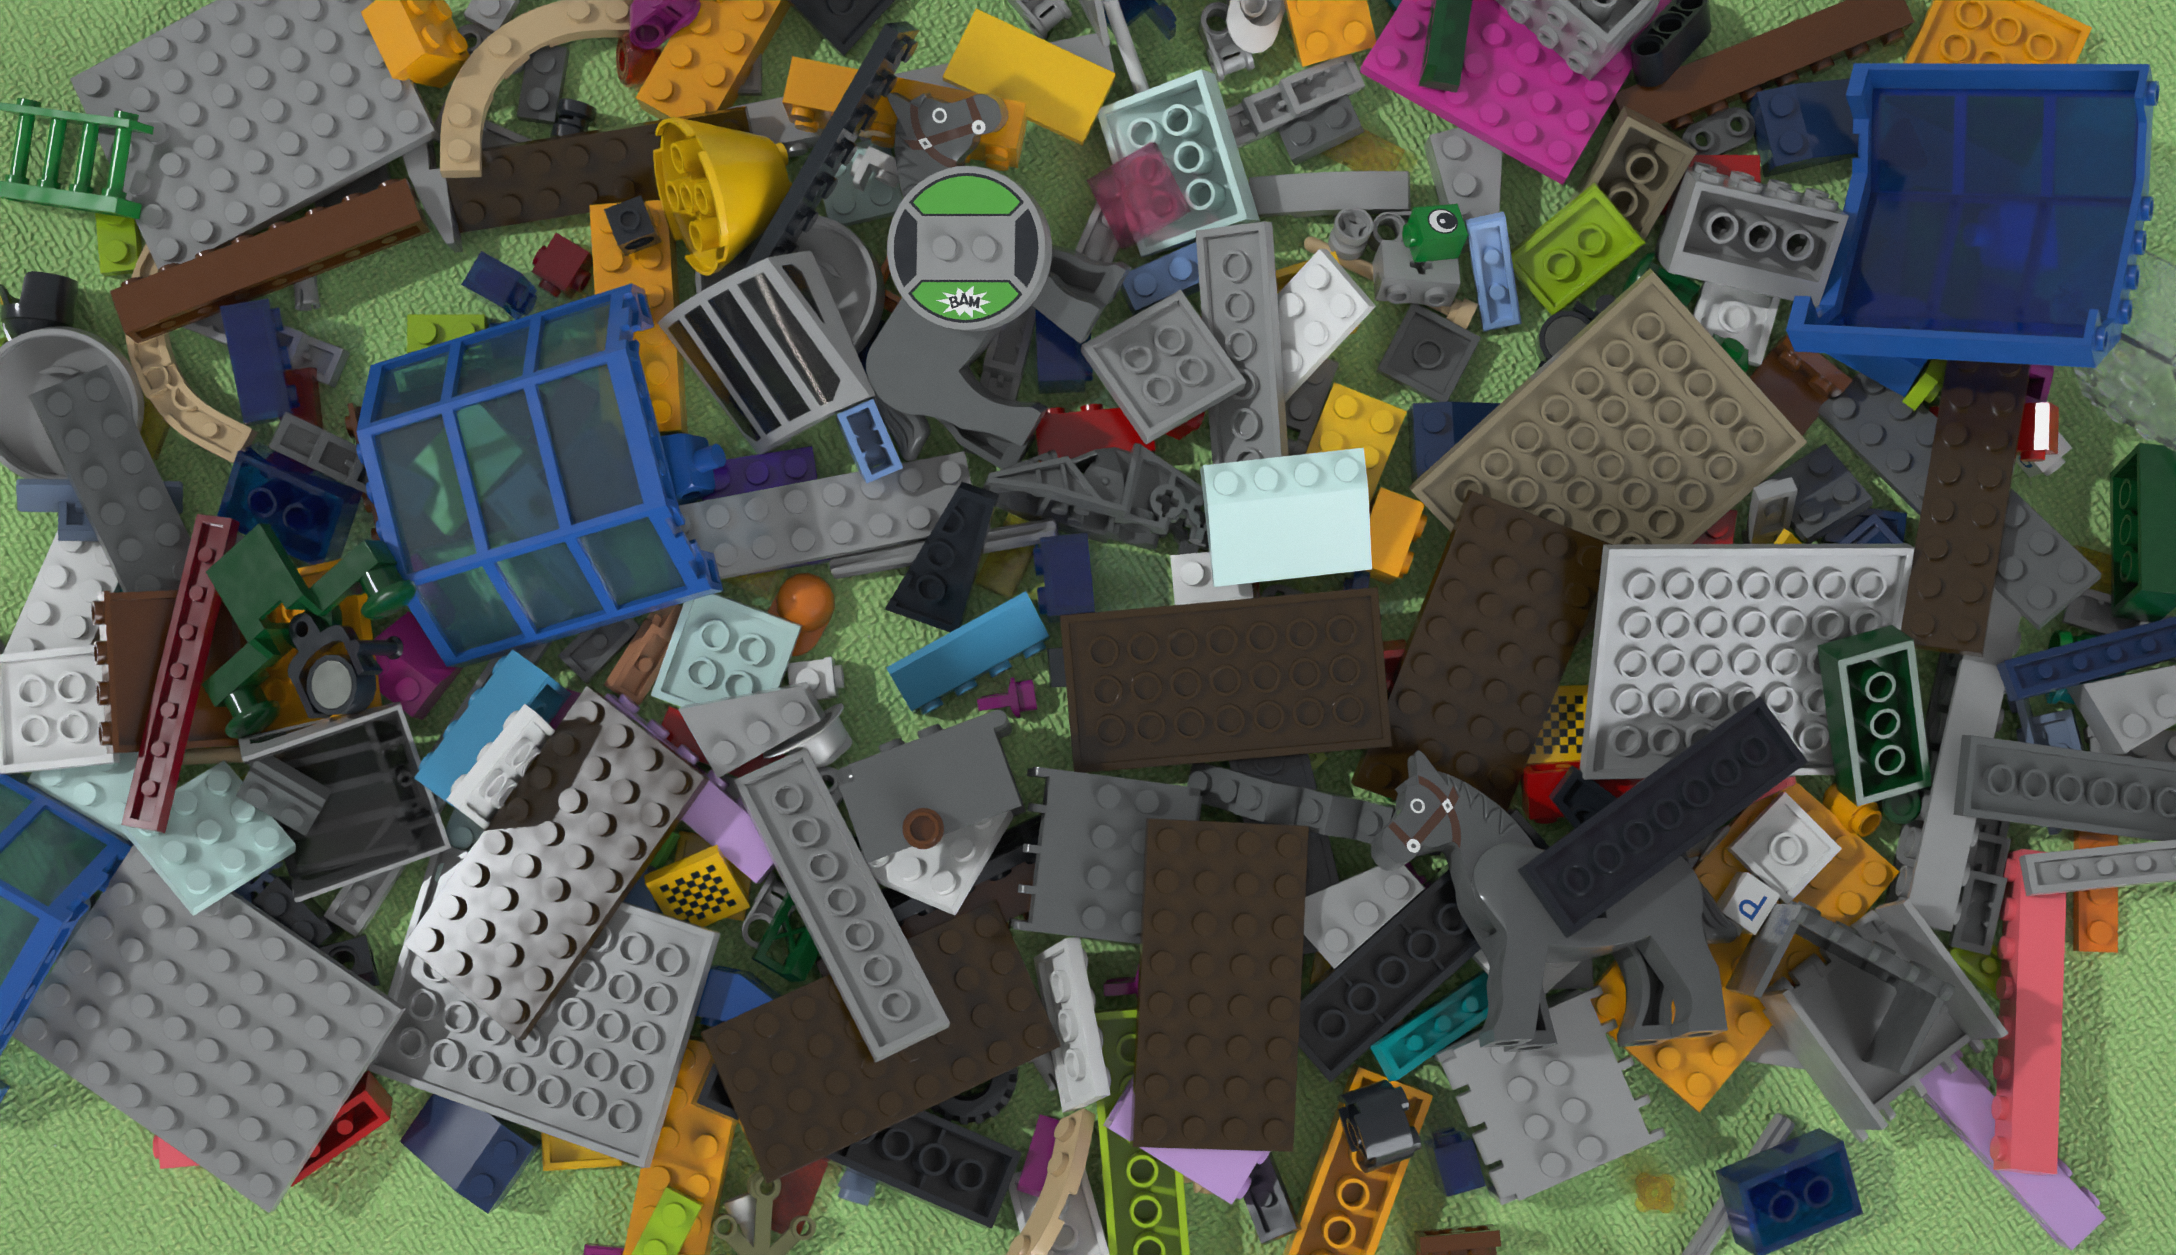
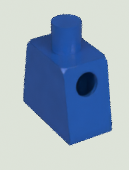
M686 433L660 436L678 506L695 503L712 493L716 487L713 470L724 466L726 463V456L722 447L718 444L709 446L708 440L705 437Z

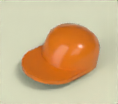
M799 573L789 577L780 586L779 592L767 612L803 625L792 656L803 655L816 646L832 618L835 609V596L830 585L820 576L810 573Z

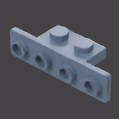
M17 479L18 511L58 512V541H98L68 479ZM163 481L178 514H181L183 512V483L180 481Z
M2007 695L2010 710L2013 714L2018 713L2022 728L2016 729L2018 742L2084 751L2073 708L2033 717L2029 698L2010 703ZM2047 827L2049 835L2059 834L2062 831L2061 828Z

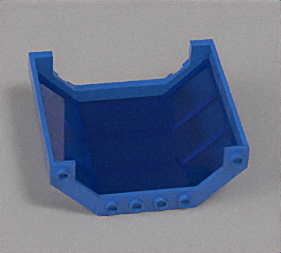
M1854 63L1846 92V98L1853 117V134H1858V157L1852 158V176L1843 211L1849 217L1820 304L1815 308L1811 296L1794 297L1786 328L1794 352L2096 368L2120 341L2123 324L2129 325L2131 322L2133 306L2132 300L2128 299L2130 290H2137L2139 284L2140 269L2139 265H2136L2137 255H2144L2146 250L2147 234L2146 231H2143L2144 221H2151L2153 216L2154 200L2153 196H2149L2153 106L2158 104L2160 86L2159 81H2153L2150 64Z

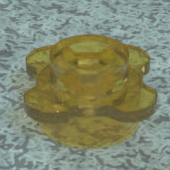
M1645 1172L1640 1173L1635 1179L1638 1197L1635 1200V1207L1644 1213L1650 1209L1660 1210L1665 1214L1671 1212L1674 1208V1202L1671 1199V1189L1675 1186L1674 1178L1666 1173L1660 1177L1649 1175ZM1654 1189L1658 1190V1195L1656 1197H1653L1651 1195V1192Z

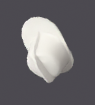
M1227 0L1226 22L1228 32L1234 43L1243 51L1252 54L1264 52L1271 47L1277 37L1283 15L1286 11L1284 1Z
M836 704L824 711L826 717L764 752L763 757L771 758L785 752L791 755L806 748L816 768L825 767L833 763L852 745V739L839 717L844 709L843 704Z

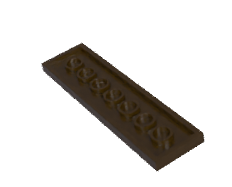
M747 106L678 117L753 134ZM664 119L482 148V177L446 178L460 233L589 213V205L622 203L640 195L645 201L660 200L654 171L653 150L660 148L661 135L656 136L655 131L658 124Z
M1947 360L1901 631L1914 639L1916 649L1983 657L2032 364Z

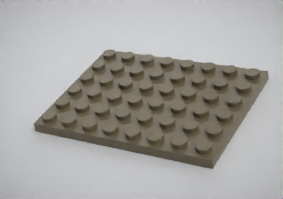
M1649 269L1413 482L1409 488L1450 532H1452L1469 489L1611 544H1692L1747 496L1754 487H1757L1803 447L1807 441L1662 280ZM1598 591L1576 645L1595 629Z

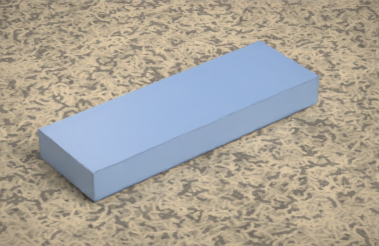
M1504 212L1466 219L1465 226L1468 232V245L1483 331L1522 324Z

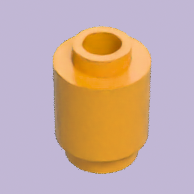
M1836 783L1832 784L1825 791L1823 805L1837 817L1841 825L1851 834L1855 832L1859 836L1865 837L1874 832L1880 825L1882 813L1879 811L1876 802L1857 807L1837 790Z

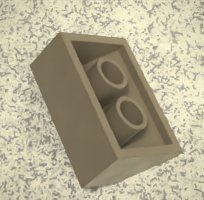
M1623 106L1568 204L1595 182L1645 240L1697 150L1658 122Z

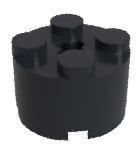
M1384 1079L1338 1095L1337 1101L1345 1104V1107L1338 1109L1343 1131L1351 1151L1360 1150L1364 1160L1357 1163L1364 1173L1411 1158L1414 1155V1151L1421 1149L1422 1146L1418 1132L1414 1126L1409 1127L1404 1112L1409 1110V1103L1402 1087L1394 1088L1391 1083Z

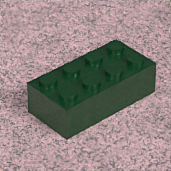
M2139 443L2110 472L2111 617L2155 622L2162 620L2176 608V447Z
M1889 625L1817 645L1837 790L1858 807L1932 786L1914 639L1895 626Z

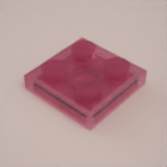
M1155 142L1148 143L1087 180L1121 249L1131 247L1191 212Z

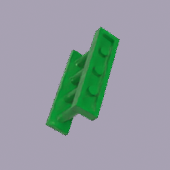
M17 98L16 104L0 102L1 111L19 116L10 175L6 174L5 180L0 181V198L16 202L140 219L142 204L126 200L127 193L123 192L132 132L153 135V126L138 122L139 115L123 111H114V117L41 108V102L25 98ZM35 119L51 122L42 179H37V185L34 186L29 185L30 179L26 178ZM67 123L83 125L74 184L69 185V190H62V184L58 183ZM99 128H107L116 131L107 189L102 188V194L97 195L94 194V188L90 187Z

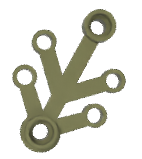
M760 1169L754 1171L747 1181V1190L756 1199L753 1246L737 1229L736 1220L728 1214L722 1213L715 1216L711 1222V1230L715 1236L724 1239L738 1255H785L800 1240L810 1239L815 1234L816 1225L810 1217L798 1215L791 1220L789 1228L770 1246L773 1200L780 1194L781 1180L779 1178L772 1181L771 1191L767 1194H762L760 1184L764 1178ZM723 1219H728L731 1224L729 1231L724 1234L719 1233L717 1228L719 1222ZM806 1220L809 1224L808 1231L805 1234L799 1235L796 1230L797 1224L800 1221Z

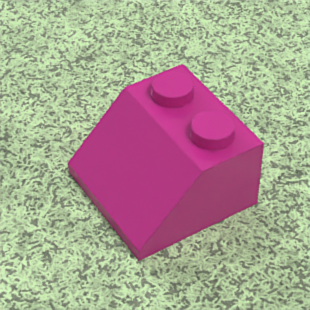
M408 611L374 639L387 640L391 636H396L403 643V653L398 659L392 660L387 656H375L377 663L383 669L378 675L381 694L393 703L400 702L403 710L411 717L423 720L463 668L446 667L414 615Z

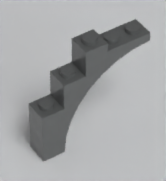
M1205 762L1192 763L1187 784L1188 787L1201 789L1200 796H1202V804L1266 823L1309 826V831L1354 839L1369 844L1388 824L1396 811V805L1304 787ZM1435 851L1430 854L1440 856L1441 851Z

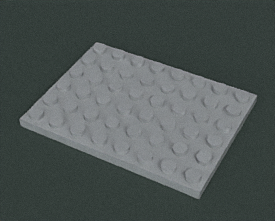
M215 0L70 78L86 114L114 117V111H123L139 115L138 122L154 127L153 135L132 132L123 192L127 193L126 200L142 204L140 219L135 220L158 269L167 264H182L195 259L197 253L207 249L218 250L229 246L234 239L240 236L254 235L440 135L415 83L411 79L405 81L392 79L361 14V11L373 3L374 0ZM99 128L98 141L110 164L116 130Z
M1907 543L1603 545L1580 771L1583 773V778L1585 780L1646 778L1758 697L1762 698L1808 761L1790 776L1835 775L1817 645L1893 625L1901 630L1915 548Z
M133 845L110 880L106 891L102 892L33 998L12 1036L270 1213L275 1211L406 1008L234 891L193 916L136 846Z
M451 845V849L430 856L404 943L469 851ZM444 863L437 883L434 878L438 865ZM623 901L525 1040L516 1039L403 944L388 996L406 1009L366 1070L641 1168H648L653 1159L721 933Z

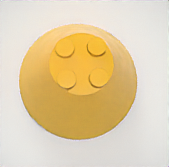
M678 117L662 120L656 128L655 135H661V145L659 149L653 150L655 178L661 205L674 240L683 239L690 252L689 255H685L687 262L702 275L716 274L765 232L792 186L786 170L789 162L788 153L781 142L774 144L766 136Z

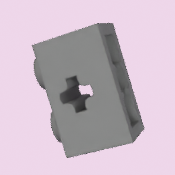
M1381 240L1372 262L1376 301H1388L1394 304H1424L1431 307L1451 306L1460 286L1458 258L1414 263L1410 248L1405 247L1403 241Z

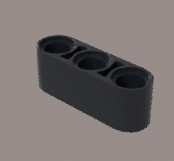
M1672 0L1632 42L1631 56L1634 80L1638 85L1655 87L1663 84L1711 33L1709 0Z

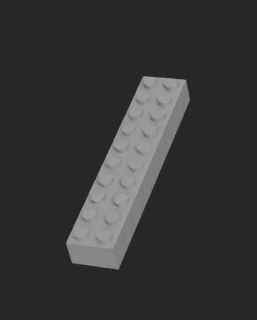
M1995 588L1983 657L1940 652L1924 722L1932 786L1917 790L1922 802L1920 814L1912 822L1902 824L1893 862V866L1900 872L1888 885L1884 903L1909 899L1932 930L1952 932L1953 925H1956L1960 919L1962 904L1958 900L1961 886L1966 885L1970 875V864L1967 863L1970 847L1972 848L1976 844L1979 834V826L1975 824V817L1953 815L1962 735L1994 738L1995 732L2000 730L2004 720V709L2001 708L2003 695L2007 692L1996 665L2004 660L2012 659V655L2017 653L2021 643V633L2017 631L2020 618L2023 615Z

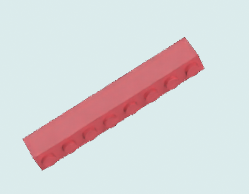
M2020 849L2008 853L2003 877L2008 879L1999 913L2000 919L2003 920V930L1997 948L1998 957L2002 960L2001 976L1996 984V995L2000 999L1999 1016L1997 1018L2008 1031V1034L2003 1038H1997L1998 1055L1993 1063V1075L1997 1079L1996 1096L1993 1098L1991 1113L1995 1119V1136L1990 1143V1156L1994 1160L1993 1170L2033 1175L2057 1174L2066 893L2026 896L2019 857L2026 854L2046 852Z

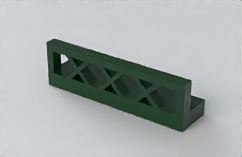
M1431 0L1418 86L1457 93L1461 80L1472 0Z
M853 836V838H854V840H855V842H856V844H857V846H858V848H859V850H860V852H861L862 849H861L859 840H858L857 836ZM787 891L751 959L789 982L805 981L819 951L805 924L803 927L791 930L788 912L792 905L795 904ZM782 925L784 932L777 934ZM799 933L796 941H794L793 934ZM785 937L789 954L783 965L766 956V953L773 940Z

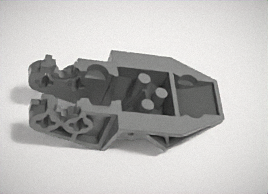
M1138 443L1133 445L1131 452L1110 447L1096 449L1073 459H1070L1069 456L1058 458L1055 450H1049L1047 453L1000 469V471L989 473L983 489L999 494L996 507L1029 522L1052 518L1055 519L1059 531L1106 544L1108 539H1112L1147 550H1155L1159 538H1165L1168 533H1172L1174 541L1179 545L1177 555L1198 553V549L1207 551L1209 548L1205 513L1200 510V507L1204 506L1202 486ZM1182 527H1188V528H1190L1189 537H1187V536H1188V530H1186V529H1184V528H1182Z

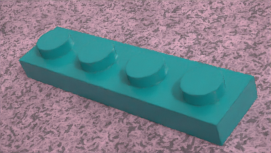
M1481 970L1370 1046L1389 1082L1399 1080L1487 1018L1488 974L1484 970Z

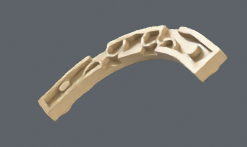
M561 0L521 14L488 36L463 64L453 81L446 99L440 134V173L442 178L482 177L484 123L491 102L494 99L493 93L503 78L506 80L517 68L530 59V54L547 45L552 48L563 43L581 39L630 38V6L623 0Z
M145 244L137 260L131 278H145L158 273V268L147 244ZM169 332L139 344L125 334L129 359L137 374L140 387L145 396L150 399L157 411L164 417L163 419L190 441L239 467L258 432L213 409L191 389L176 363Z
M1082 1108L1062 1118L1057 1124L1054 1131L1056 1139L1053 1154L1048 1163V1174L1043 1189L1020 1235L1014 1238L1006 1255H1047L1064 1225V1221L1059 1216L1068 1195L1077 1194L1086 1166L1096 1116L1087 1109Z

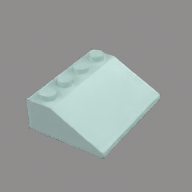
M1201 69L1101 107L1098 119L1141 257L1195 243L1196 230L1260 221L1215 74Z
M1364 448L1203 465L1200 468L1213 587L1372 570L1369 494Z

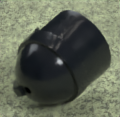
M31 271L26 273L20 299L11 296L6 287L0 284V321L8 341L36 329L56 326L73 328L75 316L73 312L79 283L69 277Z

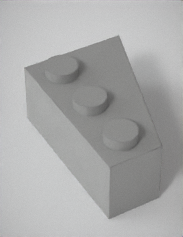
M1459 127L1429 135L1424 145V150L1440 205L1458 204L1464 224L1466 219L1499 213L1502 151ZM1468 238L1460 254L1470 252Z
M2176 665L2066 688L2106 754H2125L2176 724Z
M807 682L688 704L678 709L717 778L826 717Z
M1404 865L1393 871H1386L1376 866L1306 896L1304 935L1335 969L1425 888Z

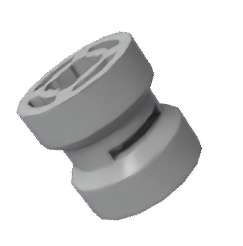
M1358 207L1342 209L1335 218L1333 229L1329 236L1328 245L1331 252L1335 251L1337 257L1342 260H1354L1362 256L1373 230L1371 216L1365 210Z

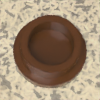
M918 808L906 816L902 828L903 835L911 846L917 849H930L941 841L944 834V823L940 815L934 810Z

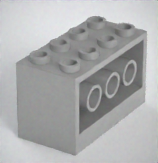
M1495 0L1507 10L1509 16L1515 22L1524 24L1537 36V39L1543 46L1553 49L1566 60L1571 70L1582 74L1589 81L1650 22L1660 0Z
M1694 162L1693 167L1688 166L1671 195L1654 253H1656L1655 257L1667 272L1794 301L1795 296H1811L1814 306H1818L1849 217L1838 207L1839 202L1829 199L1828 193L1813 188H1806L1805 193L1791 190L1792 185L1779 180L1769 179L1768 184L1755 182L1754 176L1740 171H1731L1730 176L1717 173V168L1709 164Z

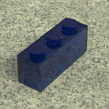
M269 299L221 306L220 310L244 424L253 426L281 421L285 412L295 416L294 408L300 407V400L296 384H288L286 370L292 369V361L288 346L281 347L278 331L285 330L280 307L273 308Z

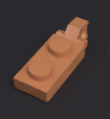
M677 604L657 610L655 613L651 612L647 616V619L643 621L605 681L604 686L619 695L625 694L638 706L642 703L657 679L683 606Z

